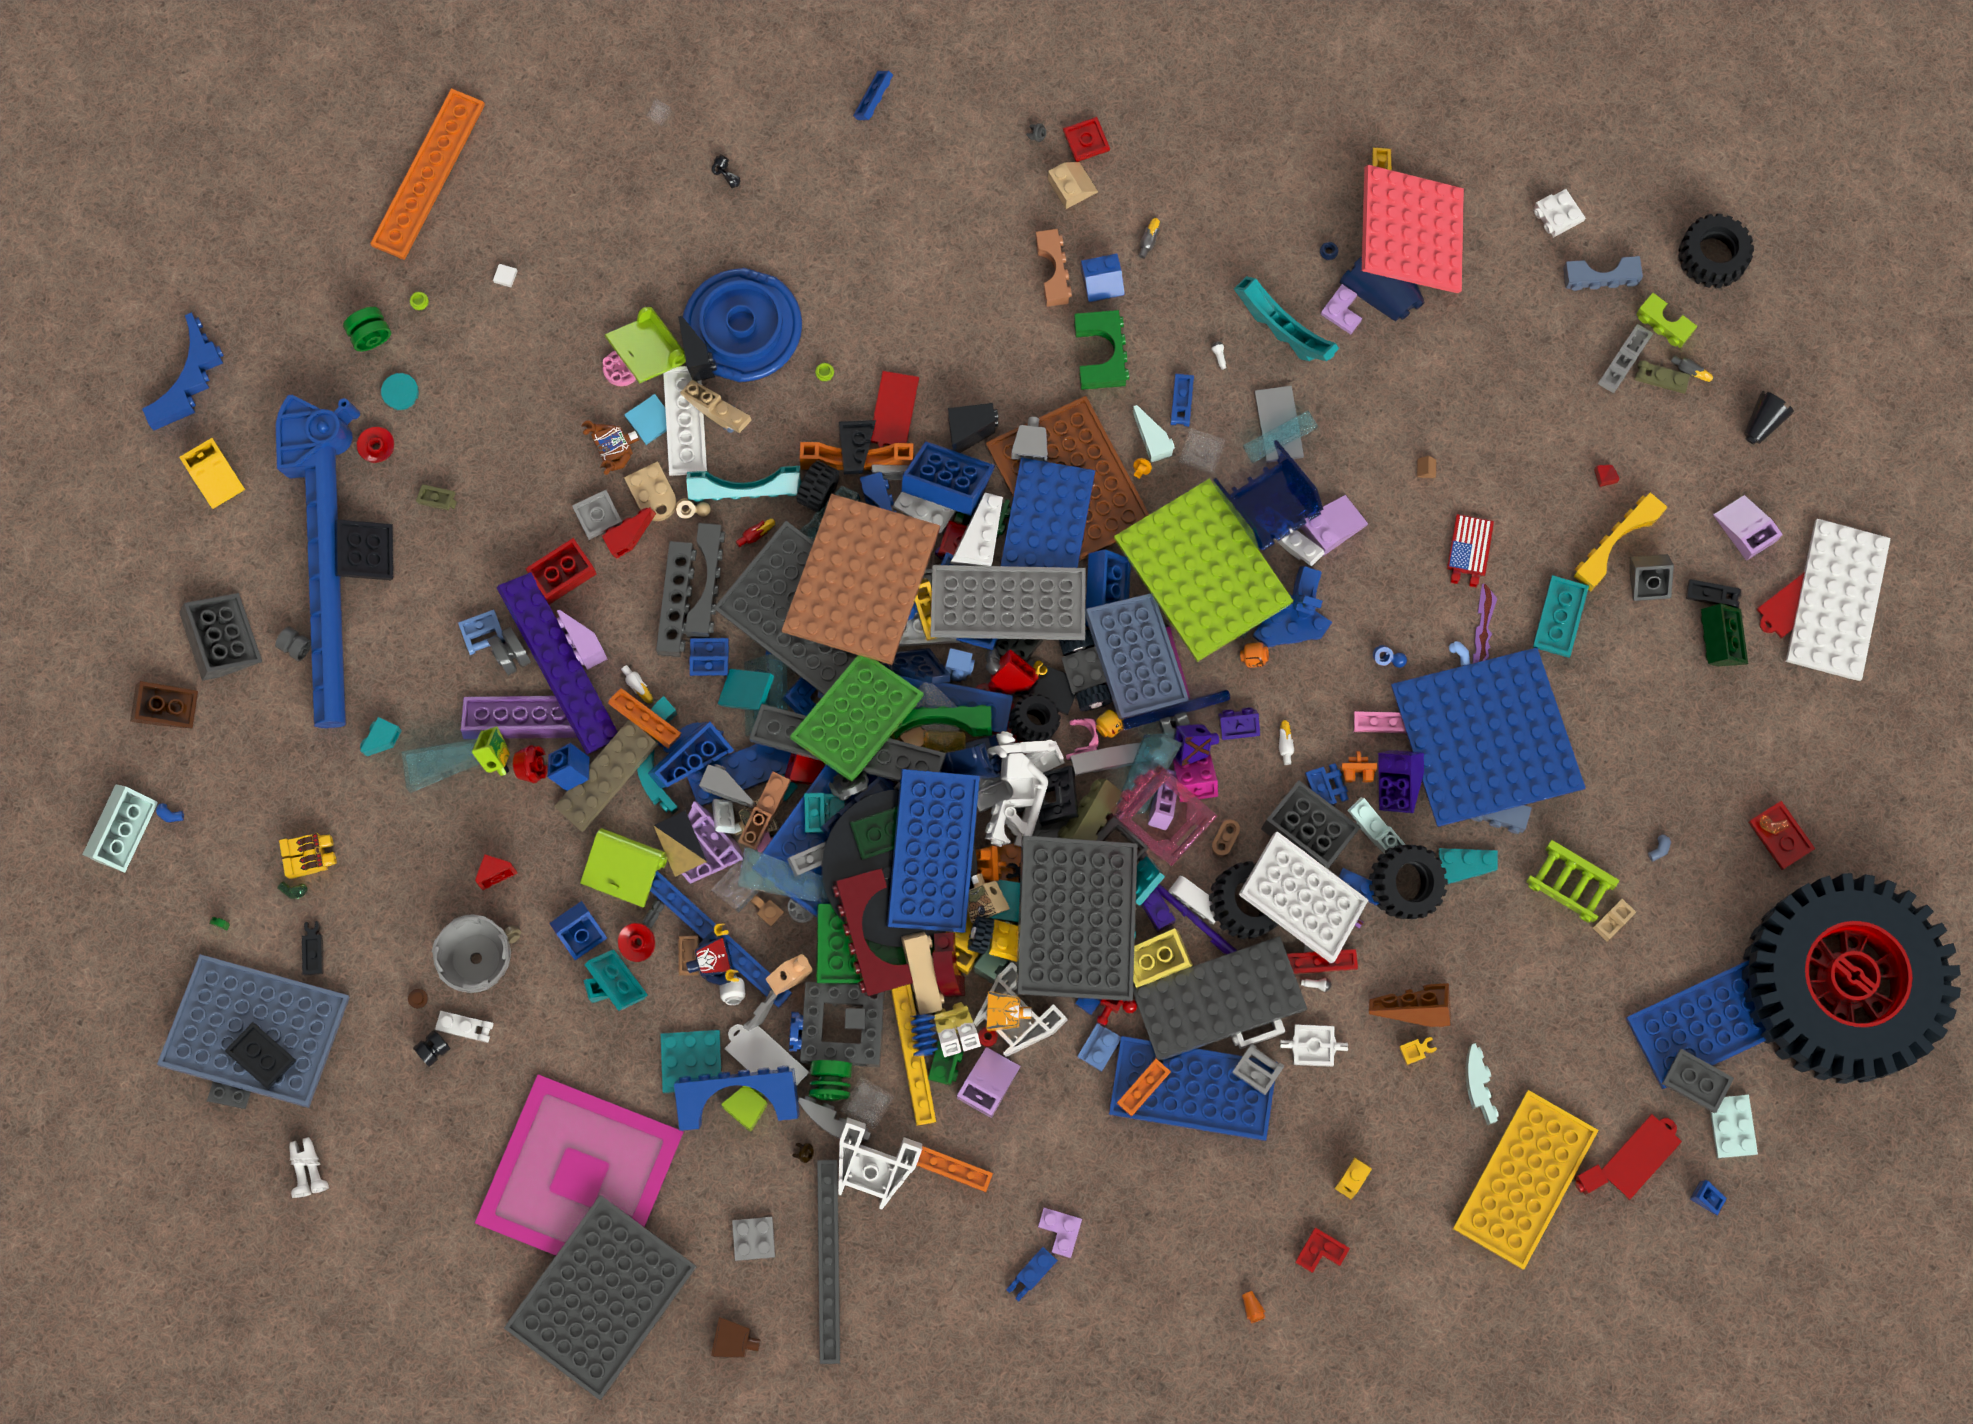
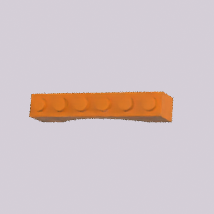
M800 442L801 470H808L817 460L837 470H843L840 448L831 447L820 442ZM894 443L886 447L870 449L863 470H872V465H910L914 459L913 443Z

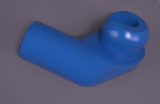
M164 803L159 804L156 808V814L165 822L184 820L183 811L171 812Z

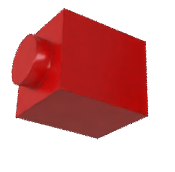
M1599 1164L1575 1177V1186L1584 1195L1609 1182Z

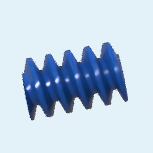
M929 1014L910 1016L916 1018L910 1022L911 1025L916 1026L911 1029V1032L917 1034L912 1037V1040L918 1042L913 1045V1049L919 1050L913 1055H934L933 1052L938 1050V1047H934L932 1044L937 1042V1039H933L931 1036L937 1033L930 1028L936 1026V1024L931 1023L930 1020L934 1019L935 1016Z

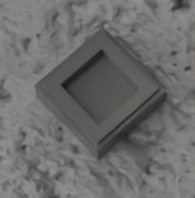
M845 1008V1029H865L866 1009Z

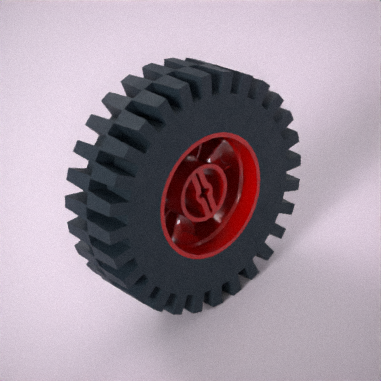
M1844 873L1832 880L1830 876H1826L1812 884L1807 883L1778 902L1775 907L1761 918L1763 923L1753 930L1750 939L1754 940V942L1745 949L1743 959L1750 960L1749 965L1742 970V979L1749 981L1750 987L1744 992L1745 1003H1754L1755 1010L1750 1014V1017L1753 1018L1754 1024L1762 1022L1766 1031L1761 1036L1765 1038V1044L1775 1041L1780 1046L1775 1052L1780 1059L1784 1060L1792 1057L1796 1060L1793 1068L1800 1072L1814 1070V1078L1823 1081L1835 1077L1836 1083L1847 1084L1858 1080L1859 1083L1869 1082L1918 1062L1917 1059L1928 1055L1935 1048L1932 1045L1933 1043L1944 1038L1948 1030L1943 1025L1953 1020L1957 1012L1956 1009L1949 1006L1950 1003L1960 998L1961 988L1951 986V981L1960 976L1961 972L1960 965H1949L1948 958L1956 953L1954 943L1942 945L1939 939L1940 936L1947 932L1946 927L1943 923L1931 926L1927 918L1934 911L1928 905L1915 908L1912 902L1917 895L1910 890L1896 894L1894 890L1897 883L1886 880L1882 883L1874 884L1875 876L1865 874L1854 880L1852 873ZM1831 935H1840L1841 952L1832 954L1822 939ZM1847 939H1849V940H1851V941L1853 942V944H1854V947H1853V948H1850V947L1848 946V941H1847ZM1865 944L1872 947L1881 958L1874 961L1869 955L1863 953ZM1813 951L1817 954V960L1811 957ZM1809 964L1818 968L1816 980H1810ZM1878 966L1883 967L1884 975L1880 974ZM1880 980H1890L1889 998L1876 992L1880 985ZM1823 997L1827 1003L1832 1005L1833 1008L1831 1012H1829L1819 1002L1818 999ZM1872 1004H1876L1878 1006V1013L1874 1011V1009L1872 1008ZM1863 1007L1872 1022L1855 1023L1853 1010Z

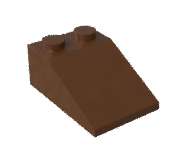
M139 681L135 687L130 722L192 729L198 691Z

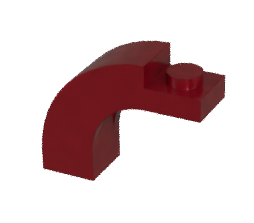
M955 933L934 934L935 952H933V963L939 990L944 997L965 996V977L960 974L956 960Z

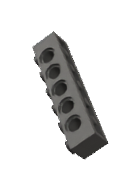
M669 542L656 647L657 654L661 656L681 657V652H685L686 641L683 640L684 633L686 634L685 618L690 611V604H687L688 597L692 596V586L689 585L690 579H694L692 561H696L697 550H694L692 543ZM680 560L686 561L684 566H677ZM676 579H684L682 584H675ZM676 596L682 597L678 603L672 601ZM674 614H678L680 616L679 619L676 621L670 620L671 616ZM670 633L678 634L675 639L668 638Z

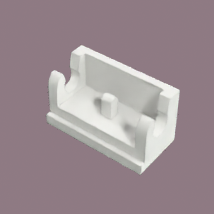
M1056 741L1053 744H1048V747H1055L1053 751L1028 753L1025 755L1042 773L1065 763Z

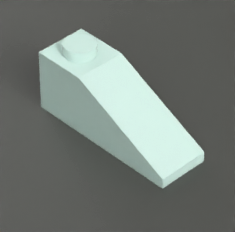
M1137 405L1133 406V415L1150 462L1171 457L1173 449H1175L1172 438L1169 439L1167 433Z

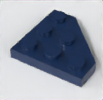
M930 648L896 652L892 665L878 661L897 675L931 684L950 682V673Z

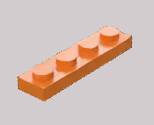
M622 688L609 699L608 704L666 748L669 749L680 738L681 732Z
M922 1146V1151L916 1165L985 1193L993 1176V1173L924 1146Z

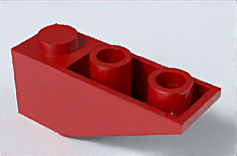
M651 507L640 510L638 515L633 518H626L622 521L621 525L609 528L602 535L609 551L616 559L634 549L656 515V512Z

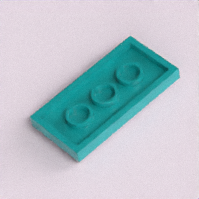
M1552 575L1533 648L1570 658L1589 589L1588 585Z

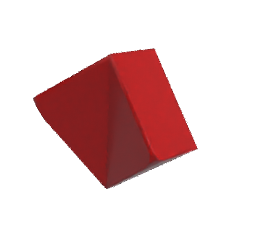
M1598 465L1594 469L1599 487L1615 484L1620 480L1613 465Z

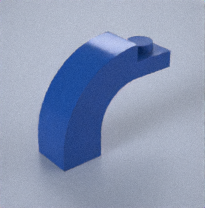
M1306 566L1299 567L1292 596L1294 601L1292 605L1295 610L1314 615L1315 609L1321 608L1323 601L1316 599L1317 587L1322 574L1321 571Z

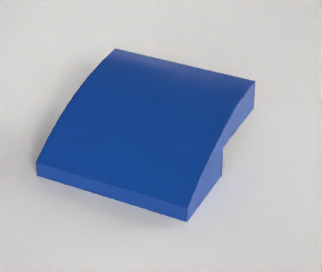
M690 638V676H728L729 638Z

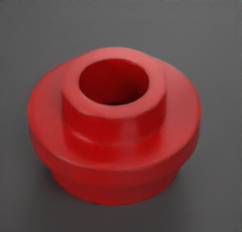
M984 1027L978 1033L980 1044L985 1047L993 1046L997 1042L998 1035L996 1031H987V1027ZM986 1033L991 1034L992 1037L990 1040H986L984 1038V1035Z

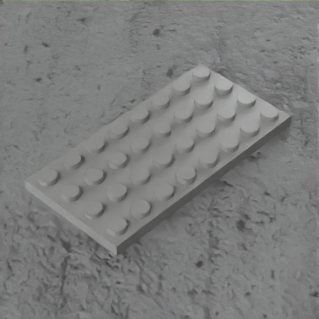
M933 565L931 637L1085 640V568Z

